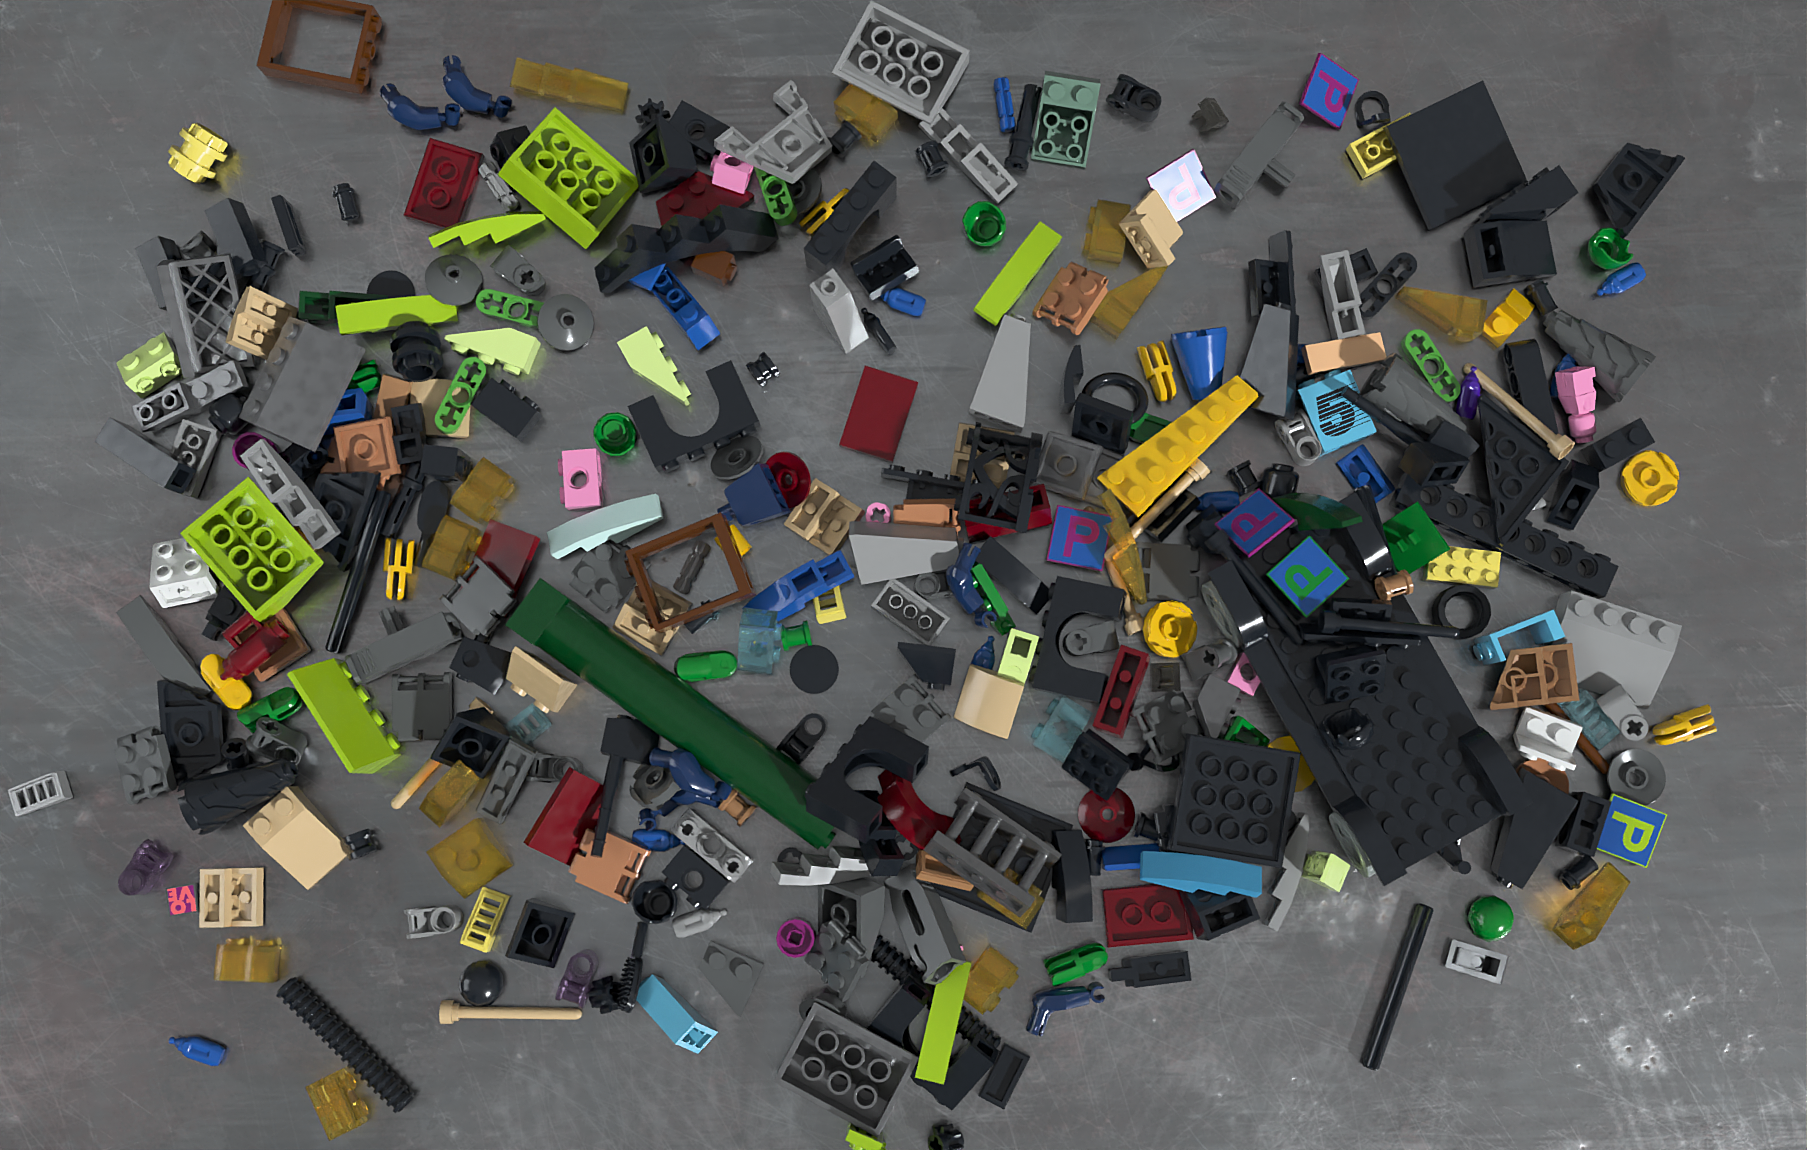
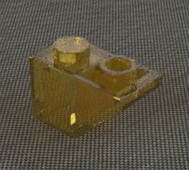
M458 760L427 793L419 809L440 828L464 807L479 783L480 778L475 775L471 768Z

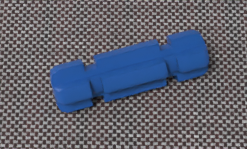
M1006 77L994 80V90L997 93L998 116L1001 118L1000 128L1004 133L1012 132L1016 127L1015 117H1012L1014 111L1011 92H1009V79Z

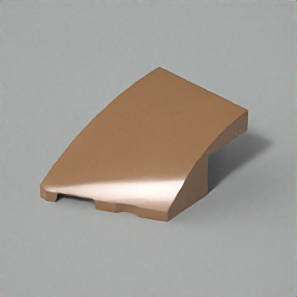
M1567 643L1511 650L1491 701L1490 710L1579 701L1573 644Z

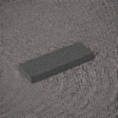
M512 737L475 811L500 825L505 820L538 750Z

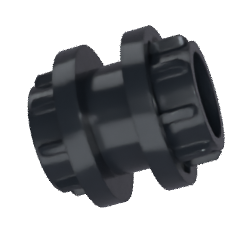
M409 321L401 324L390 337L393 369L401 374L405 380L411 382H424L432 379L443 365L439 333L430 328L428 323L422 321Z

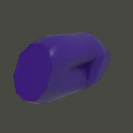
M1475 366L1470 368L1471 372L1460 385L1461 391L1456 405V413L1462 419L1473 420L1478 407L1477 398L1480 396L1481 390L1478 378L1474 373L1477 370Z

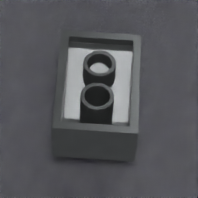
M865 878L818 885V932L823 923L830 920L835 921V918H838L850 931L848 938L852 939L855 936L868 950L865 957L870 961L885 913V885ZM869 961L860 978L865 976Z

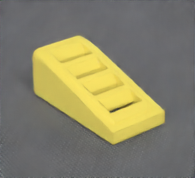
M839 585L813 598L815 614L819 624L846 618ZM835 594V598L819 600V597ZM837 606V607H834V608L822 610L823 608H828V607Z
M483 886L459 943L487 953L491 951L511 896ZM489 898L500 902L499 908L484 903L485 899ZM484 909L496 915L493 919L480 914L481 910ZM477 920L491 925L490 929L477 926ZM473 932L486 936L485 941L472 937Z

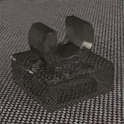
M1206 97L1198 103L1201 110L1196 111L1192 115L1193 120H1198L1201 116L1205 117L1206 123L1199 129L1201 132H1207L1212 127L1221 128L1229 122L1215 98Z
M1180 662L1150 663L1151 692L1181 691Z

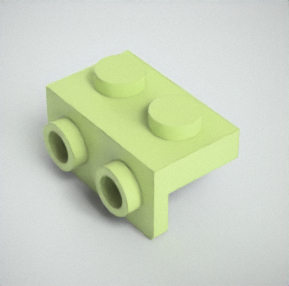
M165 332L150 339L146 344L116 362L125 384L140 398H145L182 373L178 354L171 339Z

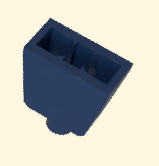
M762 463L753 466L749 472L725 488L724 494L729 503L717 509L718 513L721 512L726 516L728 522L737 518L741 526L755 525L791 512L768 464Z

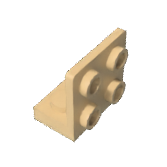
M1156 189L1150 190L1119 225L1147 268L1169 266L1175 260L1170 247L1179 239L1183 231Z

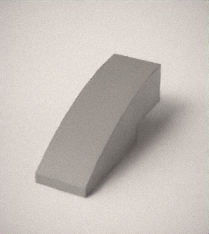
M1348 250L1321 255L1319 258L1322 290L1332 341L1364 335L1365 329L1359 309L1362 303Z

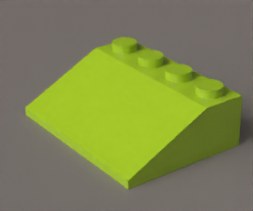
M556 107L553 108L511 155L497 174L585 249L588 248L639 187L637 177Z
M247 477L180 533L253 618L263 624L286 606L324 563L250 477Z
M332 658L287 673L349 773L373 774L402 755L398 749L401 746L398 739L392 732L388 734L383 726L385 723L384 717L377 708L372 709L367 701L370 699L367 690L361 684L357 685L346 661L343 662L340 659Z

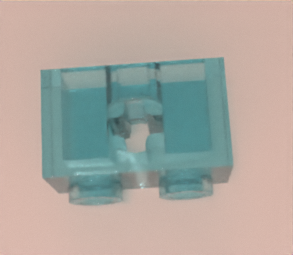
M743 607L739 624L737 670L772 674L773 664L779 663L781 646H776V640L780 641L782 633V623H777L778 611Z
M1064 695L1059 700L1053 698L1045 712L1049 714L1048 719L1044 725L1039 722L1031 735L1035 739L1032 746L1060 763L1065 761L1078 736L1093 714ZM1064 721L1063 727L1067 730L1066 733L1054 734L1056 728L1052 726L1053 723Z

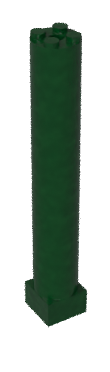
M539 578L505 624L507 627L532 645L542 649L672 745L692 753L701 766L814 848L819 850L821 846L824 849L829 846L837 835L833 832L835 827L806 812L805 791L812 782L815 783L819 778L579 606L556 587Z

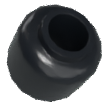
M231 393L224 395L209 407L210 417L208 420L223 435L226 433L237 434L249 423L239 418L247 399L242 394H239L237 397Z
M1272 463L1271 467H1267L1263 471L1260 490L1271 499L1289 493H1297L1299 474L1294 471L1293 466Z

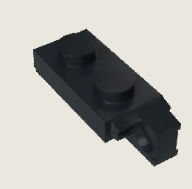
M225 584L208 610L205 619L209 622L202 632V635L213 641H217L223 630L227 629L246 611V608Z
M1186 950L1131 957L1122 960L1123 967L1108 969L1109 980L1111 982L1125 980L1126 987L1133 986L1138 988L1192 980L1188 951Z

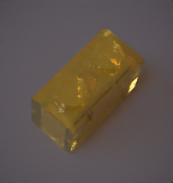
M344 1068L305 1087L329 1141L368 1121L366 1118L368 1115L367 1106L362 1099L358 1100L354 1091L356 1088L355 1079L350 1072L346 1073Z

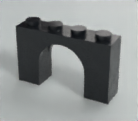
M876 161L871 163L804 247L806 266L820 277L831 269H834L836 273L845 263L846 248L862 223L872 213L880 219L896 199L897 177Z
M226 198L205 210L217 240L216 255L230 253L236 280L244 276H252L260 271L259 268L268 264L244 203ZM157 236L135 249L159 308L167 311L156 266L163 260L174 259L176 261L182 260L174 240ZM224 262L213 263L207 270V272L221 281L227 274ZM180 267L182 278L193 285L198 276L193 277L185 267ZM204 275L196 285V288L210 297L218 287L216 283ZM227 279L225 281V284L230 287L229 281ZM184 286L185 292L187 293L189 289ZM192 291L187 301L190 306L197 301H205V299Z
M731 360L705 371L719 402V415L712 428L701 435L690 437L674 432L668 426L654 395L627 406L658 472L662 470L664 473L673 471L680 466V462L686 459L695 461L705 456L704 451L713 447L716 450L722 449L731 444V439L740 435L741 438L751 436L757 432L756 428L761 426Z
M1057 576L1056 583L1052 582L1050 585L1048 598L1052 601L1050 609L1045 610L1043 615L1042 627H1045L1044 636L1038 639L1036 654L1039 655L1037 666H1032L1029 681L1033 683L1032 688L1038 691L1100 704L1109 677L1104 673L1069 665L1061 655L1059 639L1066 624L1082 615H1093L1121 621L1127 592L1120 588Z
M870 716L863 725L859 724L856 727L852 739L847 744H842L832 763L828 762L824 766L820 778L807 787L804 795L806 798V812L866 844L882 823L883 806L854 791L847 784L846 779L851 773L860 768L880 767L913 783L928 764L929 746Z
M908 976L868 1023L866 1029L920 1057V1052L911 1041L909 1025L925 1007L932 994ZM977 1032L957 1055L950 1058L944 1084L915 1078L918 1061L910 1077L916 1085L925 1088L931 1093L939 1104L946 1106L952 1111L994 1065L1000 1051Z

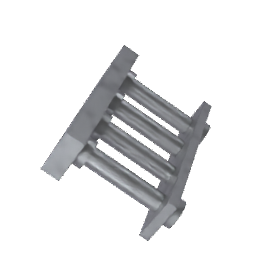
M965 788L954 803L962 809L946 834L937 831L924 848V851L1018 917H1021L1035 900L1028 893V890L1041 868L1045 866L1050 869L1062 854L1056 851L1050 843L1042 841L987 803L981 795ZM972 815L986 826L970 851H967L958 845L955 840ZM996 832L1008 840L1009 844L994 868H991L981 861L979 857ZM1021 849L1031 856L1033 860L1018 885L1004 877V872L1017 851Z

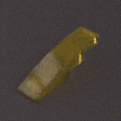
M517 57L510 87L563 101L622 111L629 83L575 67L573 70L547 62L545 65H541Z
M1107 489L1097 495L1112 519L1103 525V528L1117 549L1108 557L1137 604L1143 605L1147 602L1144 573L1136 542L1125 514L1112 490Z

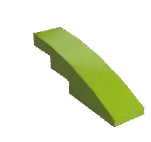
M520 211L487 215L451 225L429 234L428 239L433 248L460 236L465 246L491 234L496 244L545 220L546 216L541 211Z
M1039 221L995 278L973 311L994 326H997L1004 314L1009 311L1025 291L1027 285L1041 269L1048 256L1060 243L1062 236Z
M431 295L390 298L335 306L339 332L342 336L368 331L377 333L396 330L401 324L409 321H422L428 323L429 326L459 322L456 306L443 304L435 300Z
M966 960L964 964L957 966L941 983L936 984L915 1078L940 1084L945 1082L972 964L971 961Z

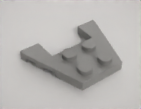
M790 80L773 93V101L789 114L787 118L754 144L731 126L714 140V147L793 184L832 152V144L818 121L813 119L804 98L799 96L797 86Z

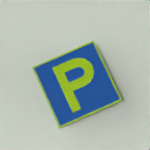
M1612 793L1609 799L1612 802L1597 849L1647 868L1668 814Z

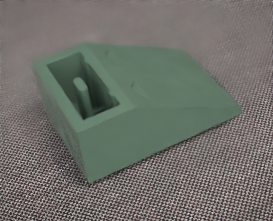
M1045 71L1031 159L1086 167L1101 84L1100 79Z

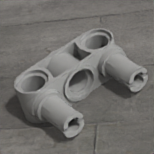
M690 807L671 828V831L680 840L734 883L753 862V859ZM714 837L719 841L720 849L717 852L710 853L704 848V841L707 838Z

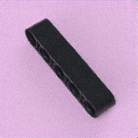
M1533 338L1506 343L1503 348V354L1513 398L1556 435L1559 434L1537 340ZM1518 418V422H1520V423H1521L1522 425H1524L1527 429H1529L1532 433H1534V434H1535L1536 436H1538L1541 440H1543L1546 444H1548L1543 438H1541L1537 433H1535L1530 427H1528L1523 421H1521V420Z

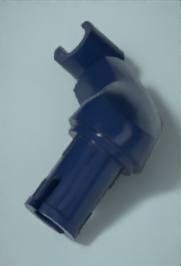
M452 55L453 64L450 63L449 56L443 59L445 76L442 79V85L447 94L456 103L466 110L489 114L492 109L493 113L500 118L508 114L512 105V100L509 97L501 95L497 98L496 102L492 101V94L475 88L469 78L462 73L459 57Z
M392 83L386 84L390 92L387 91L384 85L379 91L382 99L388 104V114L396 121L416 130L438 128L442 126V121L454 126L460 121V106L458 104H447L445 106V113H440L439 107L418 106L410 98L401 95Z
M965 542L955 565L948 566L946 579L954 598L968 614L975 613V624L978 627L989 628L984 622L985 616L993 622L997 621V617L993 612L984 611L980 607L984 601L974 588L973 577L970 573L981 550L974 546L970 556H968L972 544Z
M654 748L650 753V764L655 767L659 766L670 769L673 779L682 790L703 798L710 796L713 801L726 800L732 791V788L724 782L718 781L715 785V780L701 770L695 756L685 749L678 748L672 752Z
M680 790L665 802L661 809L657 811H652L649 808L642 809L638 814L639 825L646 821V831H652L656 827L655 817L658 814L665 817L679 805H690L696 801L718 808L721 803L713 801L710 796L703 798L685 790Z
M1092 982L1088 989L1085 986L1051 988L1036 993L1031 1000L1034 1008L1025 1030L1036 1036H1043L1051 1013L1089 1005V999H1092L1095 1003L1103 1002L1105 999L1104 995L1094 996L1093 993L1097 989H1103L1104 986L1100 982Z

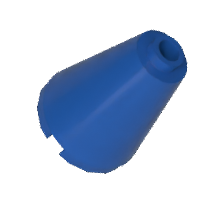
M1226 327L1171 334V341L1193 400L1201 402L1222 386L1228 334Z

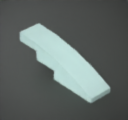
M651 494L603 507L548 531L550 554L559 559L579 547L589 551L609 539L615 543L627 539L663 519L659 496Z

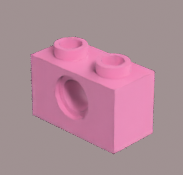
M596 448L562 451V459H558L559 476H563L564 487H560L559 490L561 504H565L569 511L603 508L600 452ZM581 473L586 474L587 480L585 484L580 487L574 486L573 480L575 476Z

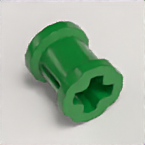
M807 620L803 621L801 625L786 628L784 625L779 626L784 651L789 650V647L812 645Z

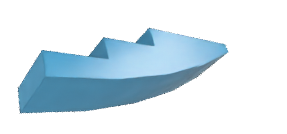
M1142 851L1140 853V880L1190 893L1201 889L1220 895H1226L1231 891L1255 898L1262 894V867L1203 855Z

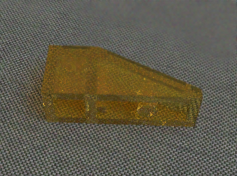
M1168 266L1155 267L1109 291L1089 321L1117 340L1162 278Z
M1406 286L1397 293L1396 299L1447 335L1456 336V340L1473 341V339H1476L1483 333L1488 300Z
M1610 862L1605 863L1563 911L1552 931L1573 950L1595 941L1631 881Z

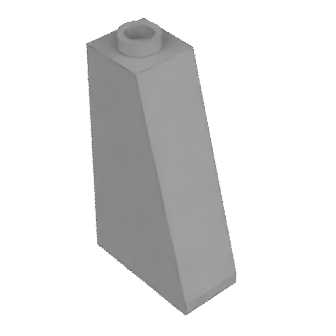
M831 269L809 285L814 312L845 354L869 339L851 292L834 269Z
M1004 314L969 408V414L1018 432H1022L1026 412L1031 324L1026 322V318L1017 314H1011L1010 316Z
M864 521L849 522V538L861 585L948 569V566L955 565L965 543L964 538L958 539L956 528Z

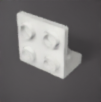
M184 538L155 543L153 545L149 588L162 608L212 599L218 596L220 588L210 574L209 566Z
M1525 706L1513 737L1517 750L1521 751L1520 755L1535 761L1537 758L1549 761L1548 765L1561 771H1565L1566 768L1575 770L1576 762L1572 752L1583 727L1581 724L1540 709Z

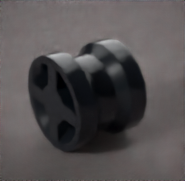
M765 352L759 354V358L755 362L746 364L747 369L762 388L767 385V380L771 377L780 375L779 370Z
M369 828L342 838L343 845H346L349 850L347 855L349 861L377 851L376 845L370 840L371 831Z

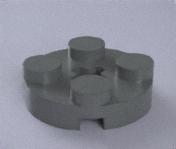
M643 764L635 771L633 778L636 781L634 787L630 785L629 789L631 797L639 805L650 808L652 811L661 809L664 803L674 796L677 791L682 790L673 779L670 769Z

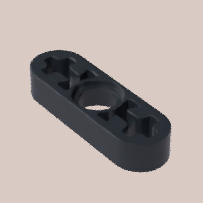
M1406 252L1397 254L1360 294L1362 303H1366L1372 296L1376 298L1370 306V310L1363 312L1361 310L1363 304L1359 306L1362 320L1373 318L1415 273L1417 261L1413 255ZM1407 262V270H1403L1395 277L1393 273L1399 267V263ZM1385 279L1391 283L1392 290L1390 293L1385 294L1378 290L1377 283L1379 280Z

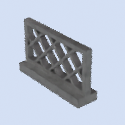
M230 253L176 261L174 259L161 261L156 267L183 378L210 372L234 360L226 354L232 345L229 344L223 352L209 343L216 331L227 338L228 332L221 328L220 325L227 316L233 318L234 313L231 310L233 307L236 310L241 299ZM224 262L227 274L222 281L207 272L212 263ZM201 264H207L204 269L199 266ZM191 266L200 273L193 285L182 278L180 267ZM203 275L218 285L211 297L196 288ZM227 279L229 281L230 287L225 284V281ZM184 286L189 289L187 293L185 292ZM221 288L232 294L233 303L228 309L213 299ZM192 291L207 301L200 312H197L188 305L187 298ZM209 304L225 313L218 324L202 315ZM191 314L196 317L194 321H192ZM199 319L213 328V331L206 340L195 333L194 325ZM198 342L202 344L200 349L198 346ZM205 347L220 356L215 364L203 365L200 354ZM245 351L247 360L239 361L241 368L254 366V355ZM222 359L228 361L225 363H220Z

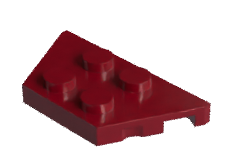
M698 171L657 200L656 210L662 227L675 214L703 219L719 204L744 209L754 202V195L745 190L744 194L712 184V176Z

